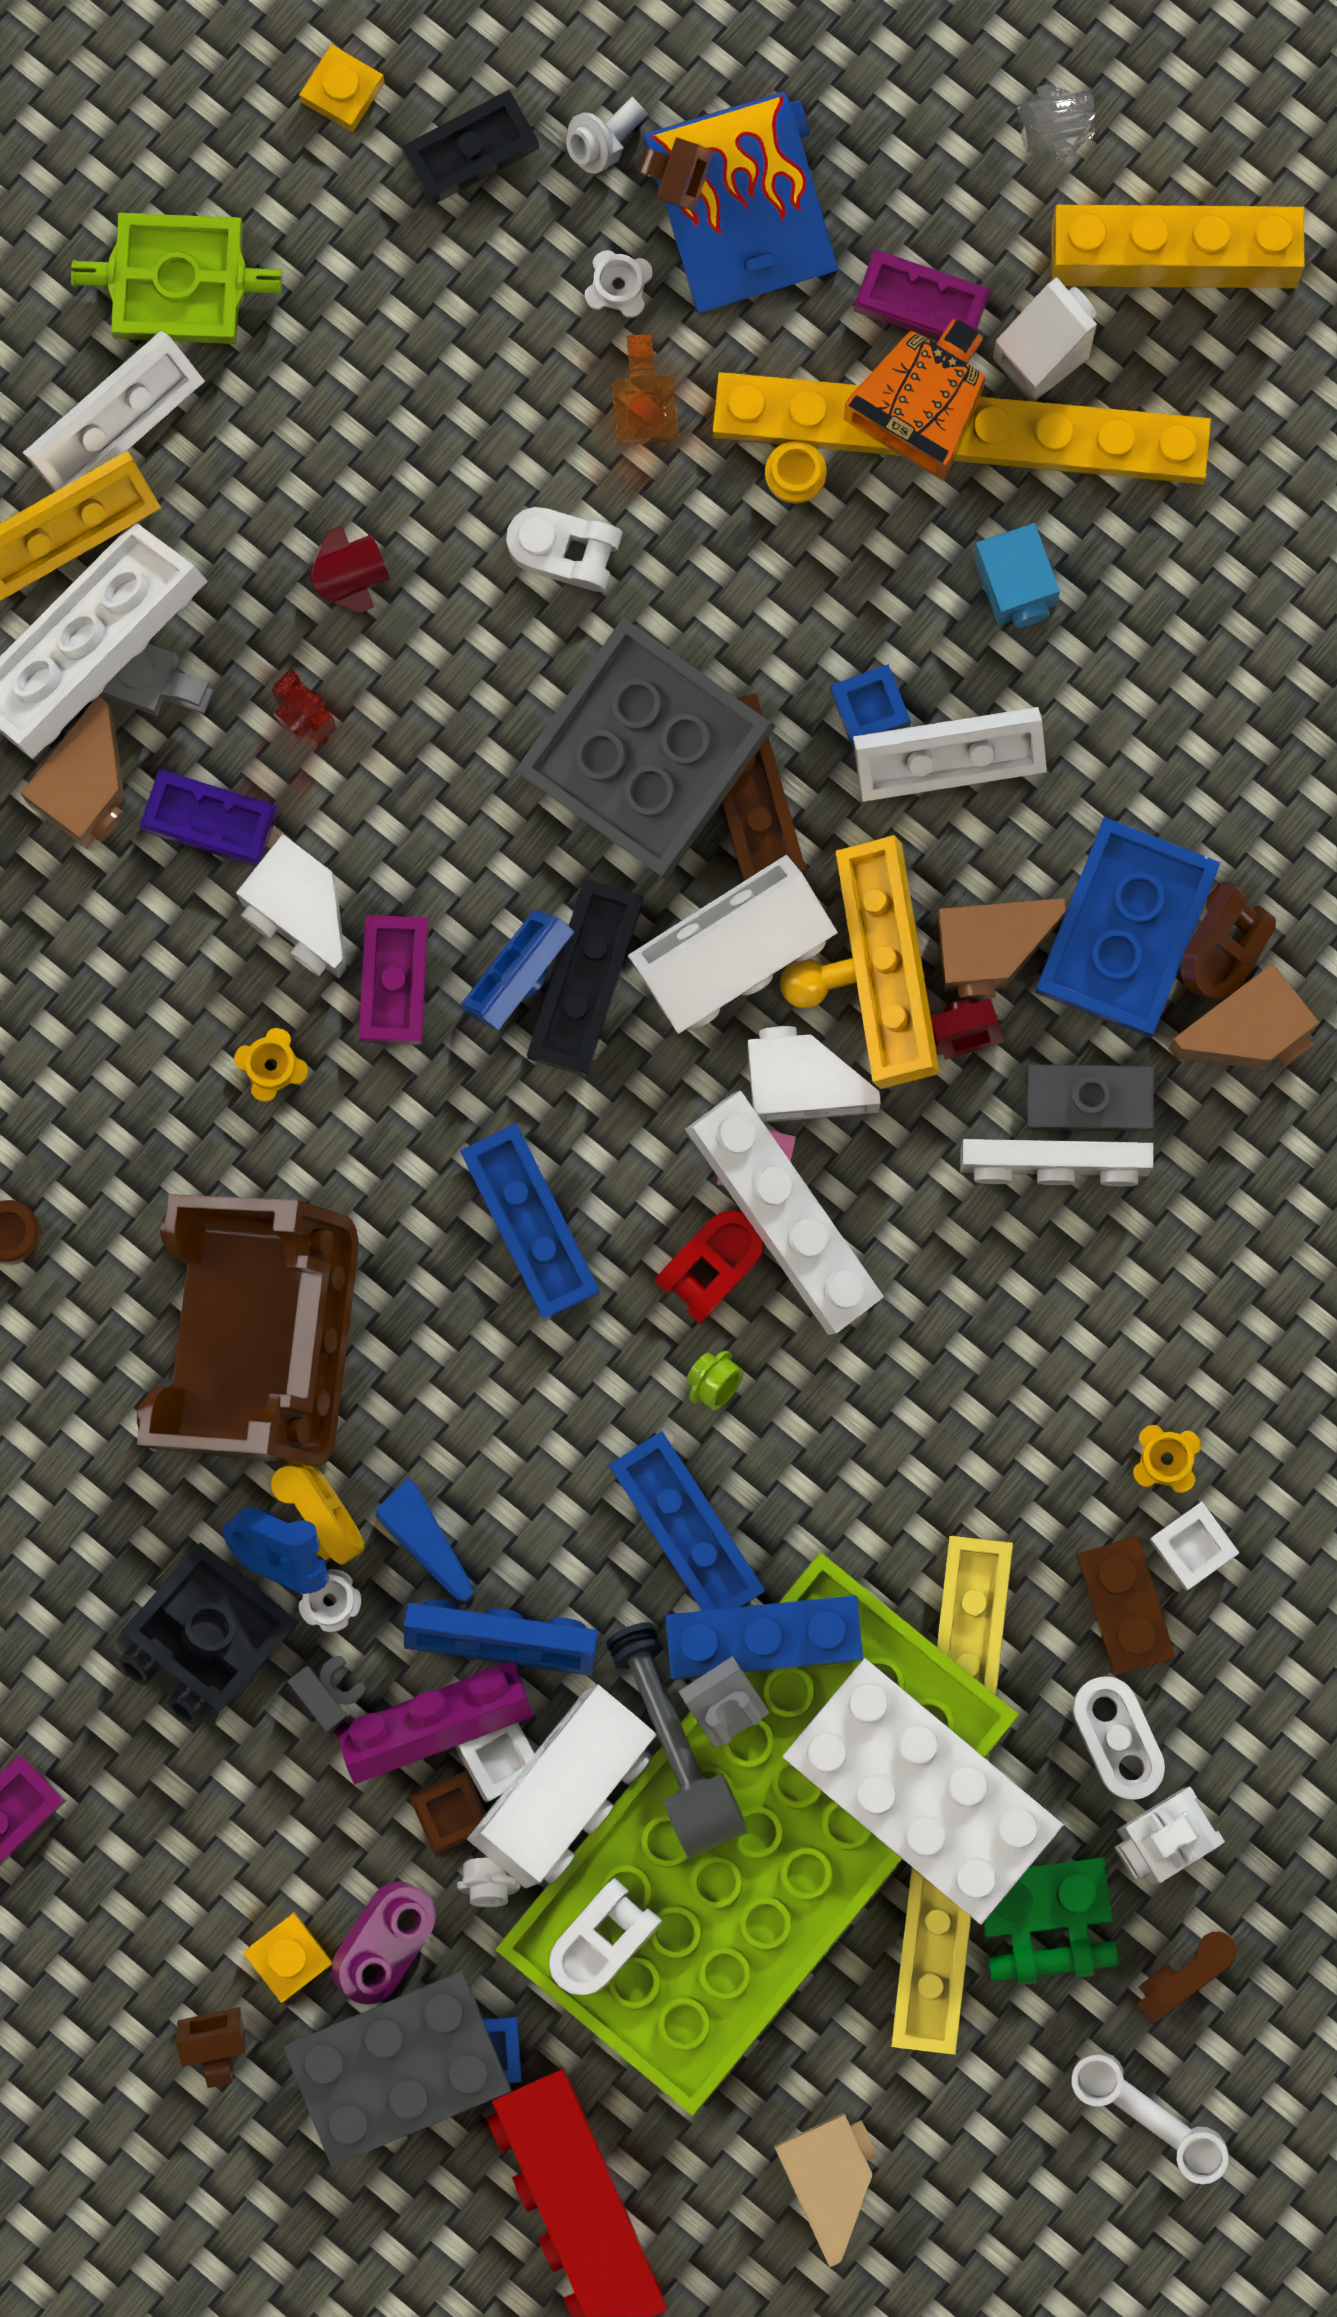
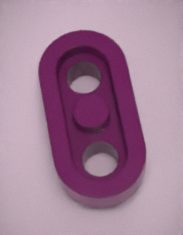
M396 1881L384 1885L372 1896L337 1950L332 1962L334 1983L351 2000L360 2004H375L386 1999L394 1991L431 1934L435 1924V1908L426 1893L413 1884ZM406 1909H412L413 1919L411 1923L404 1928H398L397 1919L400 1913ZM377 1963L378 1973L376 1977L370 1982H362L363 1970L368 1965Z

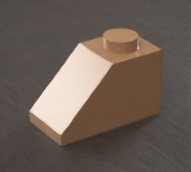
M100 696L94 699L21 792L29 807L86 850L96 838L101 842L106 840L119 825L124 815V812L119 809L125 802L115 718L108 702Z
M1065 898L939 909L937 929L943 993L958 992V1000L972 998L981 1001L996 997L995 989L1006 988L1060 925L1066 911Z
M1272 963L1176 1036L1168 1049L1177 1059L1265 1070L1276 1060H1279L1283 1067L1286 1068L1314 1046L1308 1036L1314 1032L1320 1022Z

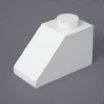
M779 1026L762 1029L759 1031L760 1039L748 1040L747 1051L752 1107L763 1123L879 1113V1091L811 1034L797 1035L796 1027Z

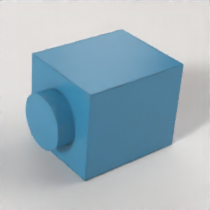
M1032 523L976 542L973 558L997 625L1000 626L1013 621L1016 628H1022L1048 618L1051 615L1049 609L1057 605L1060 591L1036 524Z

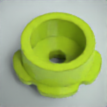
M725 1350L718 1353L716 1357L711 1353H705L695 1362L686 1379V1382L692 1386L689 1393L691 1402L694 1404L697 1402L704 1403L710 1409L718 1410L730 1400L738 1389L744 1375L743 1369L731 1361L732 1353Z

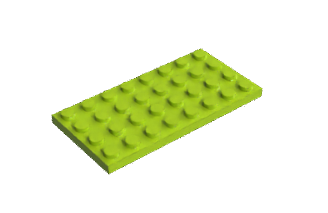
M820 1552L779 1603L857 1595L864 1658L981 1756L986 1758L1020 1715ZM862 1661L744 1673L764 1702L769 1714L761 1718V1721L755 1726H749L732 1737V1741L727 1744H721L717 1748H715L690 1711L681 1722V1725L704 1778H713L723 1773L738 1803L749 1833L689 1859L675 1833L663 1802L664 1799L675 1795L680 1787L664 1748L661 1746L642 1772L615 1802L606 1818L575 1851V1855L566 1869L553 1883L547 1885L495 1949L692 2116L699 2111L903 1860L783 1758V1755ZM615 1878L629 1890L626 1897L642 1912L649 1908L662 1920V1923L608 1985L600 1991L588 1995L571 1994L559 1987L552 1977L549 1966L551 1951L557 1940L600 1891ZM609 1916L596 1929L612 1945L626 1932Z

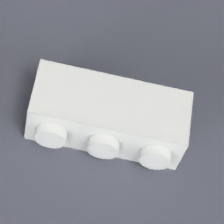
M785 855L633 951L628 957L660 1009L679 1034L687 1028L696 1029L706 1025L719 1014L720 1007L739 995H750L763 989L770 983L775 972L791 962H800L815 956L824 948L826 940L838 932L802 872Z
M599 1684L584 1691L469 1835L467 1840L524 1888L539 1884L543 1879L549 1884L553 1883L572 1861L575 1854L568 1847L583 1829L586 1833L591 1834L611 1811L613 1804L606 1798L620 1780L629 1785L646 1767L652 1755L645 1749L657 1733Z

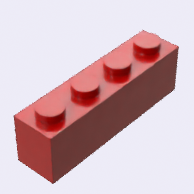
M565 2068L493 2099L492 2103L497 2113L486 2117L489 2127L501 2153L509 2149L514 2151L522 2173L512 2177L519 2197L527 2213L537 2208L539 2209L548 2233L538 2237L547 2262L553 2273L564 2269L574 2293L564 2297L571 2317H653L667 2311L668 2305Z

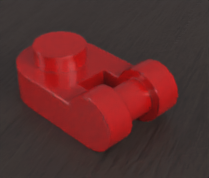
M730 1210L718 1213L698 1231L658 1274L653 1282L667 1295L673 1291L689 1306L686 1313L700 1325L755 1267L762 1256L764 1242L743 1212ZM701 1259L718 1274L707 1287L703 1286L689 1273Z

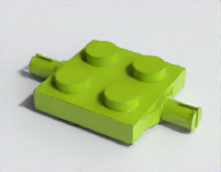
M118 213L117 242L109 257V262L73 260L71 284L73 287H108L113 301L111 333L114 339L151 340L156 334L163 331L175 342L236 344L238 311L245 298V293L281 295L283 271L282 268H246L242 256L243 222L241 218Z

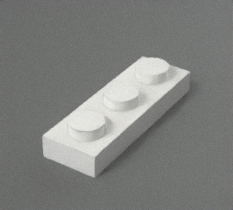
M160 331L29 446L23 454L56 492L127 451L202 385L205 380L171 337Z
M1038 707L853 737L859 789L863 802L1047 772L1043 725Z
M963 1139L960 1155V1173H974V1182L982 1184L1011 1183L1012 1174H1037V1183L1043 1185L1075 1184V1175H1100L1101 1185L1135 1186L1138 1185V1176H1149L1153 1169V1143Z

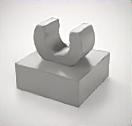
M733 1656L679 1691L685 1704L715 1748L721 1744L729 1743L732 1741V1737L751 1725L755 1726L761 1721V1718L769 1714L764 1702Z

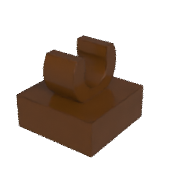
M676 137L670 155L644 147L637 171L646 176L661 180L657 198L695 212L714 152L699 144Z
M238 2007L178 2020L176 2044L181 2066L202 2063L207 2088L233 2083L231 2073L233 2071V2063L231 2057L245 2054L246 2030L241 2008Z

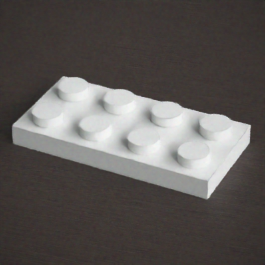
M138 523L128 527L0 656V733L33 759L45 746L51 744L59 736L61 730L88 702L101 694L105 685L133 657L140 654L146 648L152 637L176 613L188 606L192 597L208 582L192 563Z
M866 1658L863 1659L783 1755L785 1760L981 1925L1064 1826V1824Z

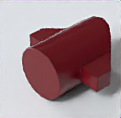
M342 525L327 530L308 570L310 582L320 597L359 613L374 608L367 589L390 580L373 535L371 534L349 543Z

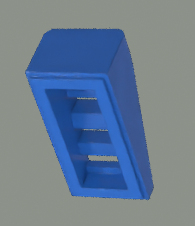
M409 1477L375 1510V1517L461 1605L465 1604L467 1606L475 1598L472 1584L418 1486Z

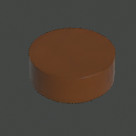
M14 1200L0 1201V1264H19L29 1259L37 1250L41 1240V1226L36 1215L26 1205Z

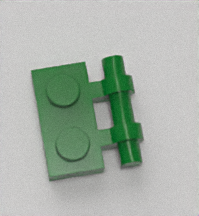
M1104 1858L1028 1868L983 1923L984 1938L1010 1935L1012 1954L988 1957L991 1982L1016 1979L1017 1986L1035 1984L1039 1976L1073 1972L1074 1978L1094 1976V1969L1119 1966L1116 1942L1109 1941L1090 1944L1087 1925L1113 1922ZM1067 1927L1069 1947L1033 1951L1030 1932Z

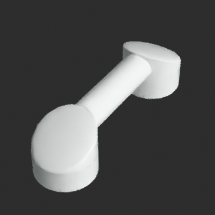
M1092 2052L1083 2056L1076 2063L1072 2072V2087L1082 2102L1097 2107L1113 2103L1177 2150L1179 2170L1188 2180L1197 2184H1209L1218 2180L1224 2174L1229 2160L1228 2149L1225 2141L1216 2131L1208 2127L1199 2126L1190 2129L1124 2080L1122 2066L1113 2055L1105 2052Z

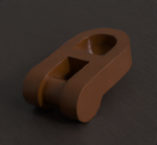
M1231 882L1220 884L1209 896L1206 904L1208 912L1186 947L1181 960L1183 982L1191 993L1199 997L1226 999L1236 992L1244 983L1276 927L1275 917L1259 905L1251 907L1246 902V894ZM1233 925L1236 926L1237 933L1235 941L1228 936Z
M1210 1932L1200 1940L1197 1947V1958L1176 1973L1170 1964H1167L1138 1986L1145 1995V1998L1137 2003L1136 2006L1151 2026L1229 1968L1236 1955V1947L1233 1940L1225 1933Z

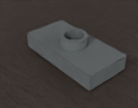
M1027 1066V1130L1153 1131L1154 1066Z

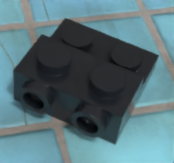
M200 1542L123 1628L114 1646V1650L121 1655L118 1659V1664L128 1677L141 1685H147L152 1680L171 1695L167 1699V1704L177 1717L190 1725H196L201 1720L212 1729L251 1685L260 1669L294 1632L298 1621Z

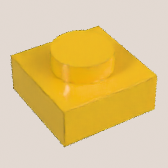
M331 44L300 92V101L353 133L384 85V76Z
M292 1913L243 1952L281 2003L287 2001L332 1966V1960L296 1913Z

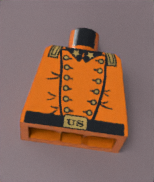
M957 319L951 320L936 344L917 332H909L849 396L845 403L844 421L944 481L983 392L985 376L968 364L982 342V336L975 329Z

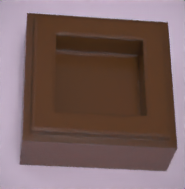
M467 1770L409 1796L435 1856L467 1842L469 1835L487 1814Z

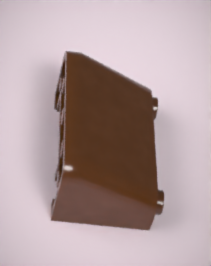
M168 1194L166 1214L162 1219L160 1227L161 1240L173 1259L187 1264L172 1387H154L140 1403L137 1411V1426L139 1429L137 1445L159 1450L284 1464L323 1465L329 1460L333 1452L337 1433L358 1259L359 1239L353 1221L346 1215L299 1200Z

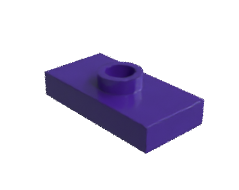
M159 769L139 828L145 833L257 867L263 859L279 809L276 805Z

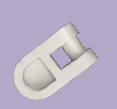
M533 507L521 511L512 519L507 528L506 542L510 557L518 567L530 573L587 590L604 592L610 576V572L605 568L610 553L618 550L623 532L619 528L604 522L587 521L551 509ZM571 541L587 545L582 561L566 559Z
M613 1878L554 1945L549 1961L553 1979L559 1987L571 1994L588 1995L600 1991L608 1985L636 1951L653 1935L661 1925L662 1920L649 1908L642 1912L626 1897L629 1890L617 1879ZM608 1916L626 1931L614 1945L596 1931L597 1927Z

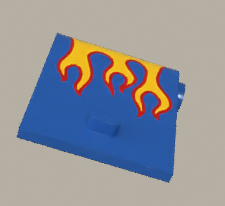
M784 91L642 134L644 147L667 155L671 154L676 137L699 144L714 152L695 212L664 201L697 313L838 271L801 142V138L810 135L807 119L800 100L789 103ZM654 178L657 189L659 190L661 180Z

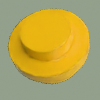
M801 441L786 442L774 449L767 459L765 466L766 483L770 491L782 501L794 504L807 502L820 493L826 482L827 467L822 454L808 443Z

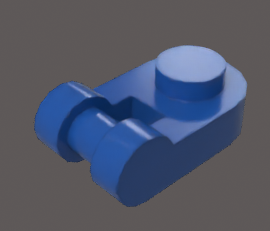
M246 1507L242 1508L224 1524L223 1537L227 1547L234 1557L251 1571L303 1594L317 1592L328 1583L329 1575L325 1561L321 1556L316 1555L320 1542L315 1525L311 1522L295 1521L287 1523L276 1518L269 1511Z

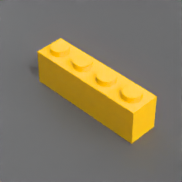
M1055 206L1051 227V281L1057 277L1064 286L1297 288L1305 267L1304 207Z

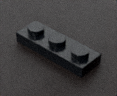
M584 878L569 923V927L575 932L560 951L527 1052V1059L584 1077L588 1076L644 903V896Z

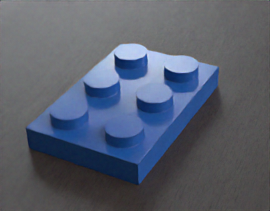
M1104 817L1035 993L1152 1038L1180 968L1183 954L1191 940L1221 862Z

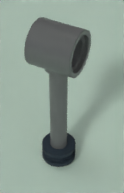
M638 1623L613 1634L606 1641V1645L611 1652V1657H613V1662L617 1669L630 1668L680 1789L677 1793L664 1799L663 1802L675 1833L687 1857L691 1859L749 1832L738 1803L723 1773L713 1778L703 1777L653 1659L663 1649L661 1642L657 1640L658 1635L655 1634L656 1631L652 1623Z

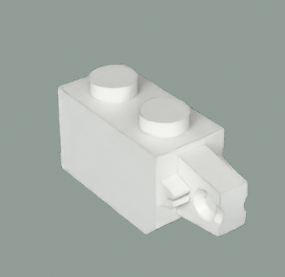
M1191 1787L1177 1791L1117 1829L1123 1842L1114 1848L1134 1880L1145 1876L1150 1884L1161 1883L1225 1842L1219 1831H1214L1195 1800L1197 1796Z

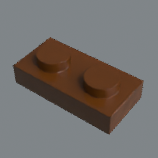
M1139 1536L1077 1553V1561L1113 1677L1176 1658Z

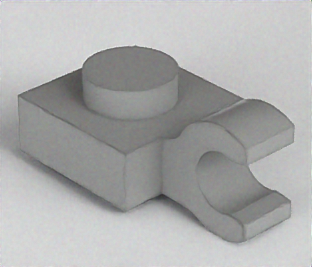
M148 643L140 654L133 657L105 685L100 696L158 716L164 699L192 711L205 714L214 691L208 688L209 683L188 674L175 673L180 661L178 655Z

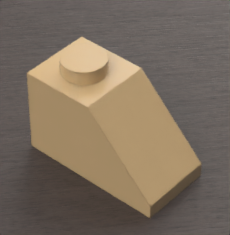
M844 2113L774 2145L829 2267L842 2262L873 2175L867 2161L878 2156L862 2120L850 2125Z

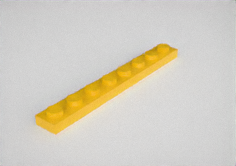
M723 372L718 374L713 424V438L778 445L791 441H801L821 449L901 456L844 421L845 403L859 385ZM980 397L954 461L1204 485L1211 418Z

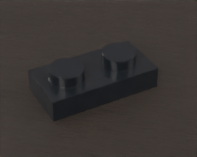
M509 89L401 146L403 156L432 206L538 150L539 141Z

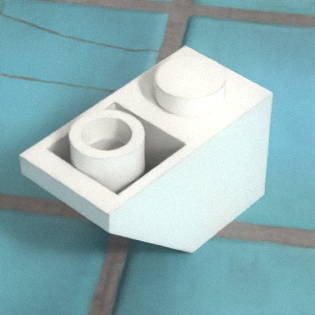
M1056 277L1043 288L996 340L993 359L1029 401L1035 402L1089 359L1097 323L1093 320L1096 317V311L1088 298L1078 288L1072 287L1068 290Z
M282 834L236 892L240 903L246 907L241 917L265 937L270 939L277 931L293 943L295 947L290 952L291 956L315 975L320 976L327 969L339 979L347 968L337 886L333 873Z

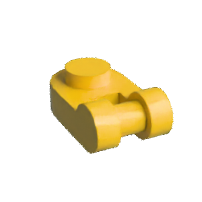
M289 1464L279 1468L273 1474L271 1489L274 1496L281 1502L294 1503L304 1520L315 1525L320 1542V1547L316 1554L321 1556L324 1561L332 1558L338 1564L344 1565L364 1551V1540L359 1529L318 1466Z

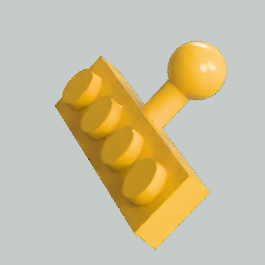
M895 835L837 850L836 857L853 958L824 966L812 959L791 962L781 974L780 989L782 995L795 1007L812 1008L825 999L829 990L857 983L873 1083L880 1089L938 1075L940 1071L902 843Z

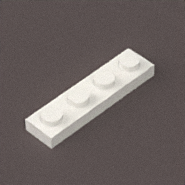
M742 1091L731 1094L685 1128L688 1135L828 1335L838 1333L884 1297Z

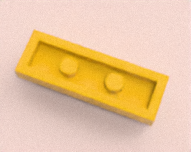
M128 450L0 523V601L161 509L160 504Z

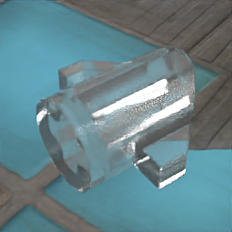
M1053 84L1036 87L1038 100L1017 105L1019 129L1025 151L1030 153L1053 148L1056 160L1070 158L1085 141L1092 140L1095 137V125L1092 122L1094 118V97L1088 91L1073 93Z

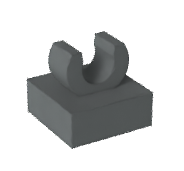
M342 1656L329 1659L320 1671V1678L312 1668L306 1666L287 1681L324 1730L330 1734L351 1719L340 1704L349 1705L356 1703L362 1699L367 1691V1687L363 1682L356 1684L348 1692H339L334 1688L332 1679L335 1672L343 1668L347 1663Z

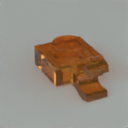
M651 334L627 336L630 379L612 380L617 446L679 441L674 375L655 376Z

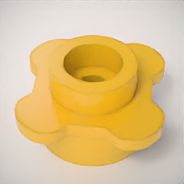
M274 1028L269 1030L266 1037L255 1041L251 1046L243 1045L239 1047L234 1056L236 1067L239 1070L245 1071L252 1082V1095L262 1102L272 1101L276 1097L277 1091L289 1084H302L308 1075L307 1064L305 1061L296 1058L290 1047L291 1037L283 1029ZM270 1059L277 1062V1067L273 1071L265 1068L266 1062Z
M1157 1425L1145 1427L1140 1432L1138 1438L1143 1448L1140 1463L1133 1469V1476L1136 1482L1143 1487H1150L1154 1483L1168 1485L1177 1493L1189 1491L1196 1481L1195 1475L1192 1472L1194 1455L1201 1449L1199 1437L1191 1431H1184L1178 1434L1163 1432ZM1164 1453L1172 1455L1173 1462L1170 1465L1162 1463L1161 1456Z

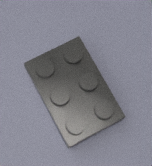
M463 1971L283 2046L331 2167L512 2091Z

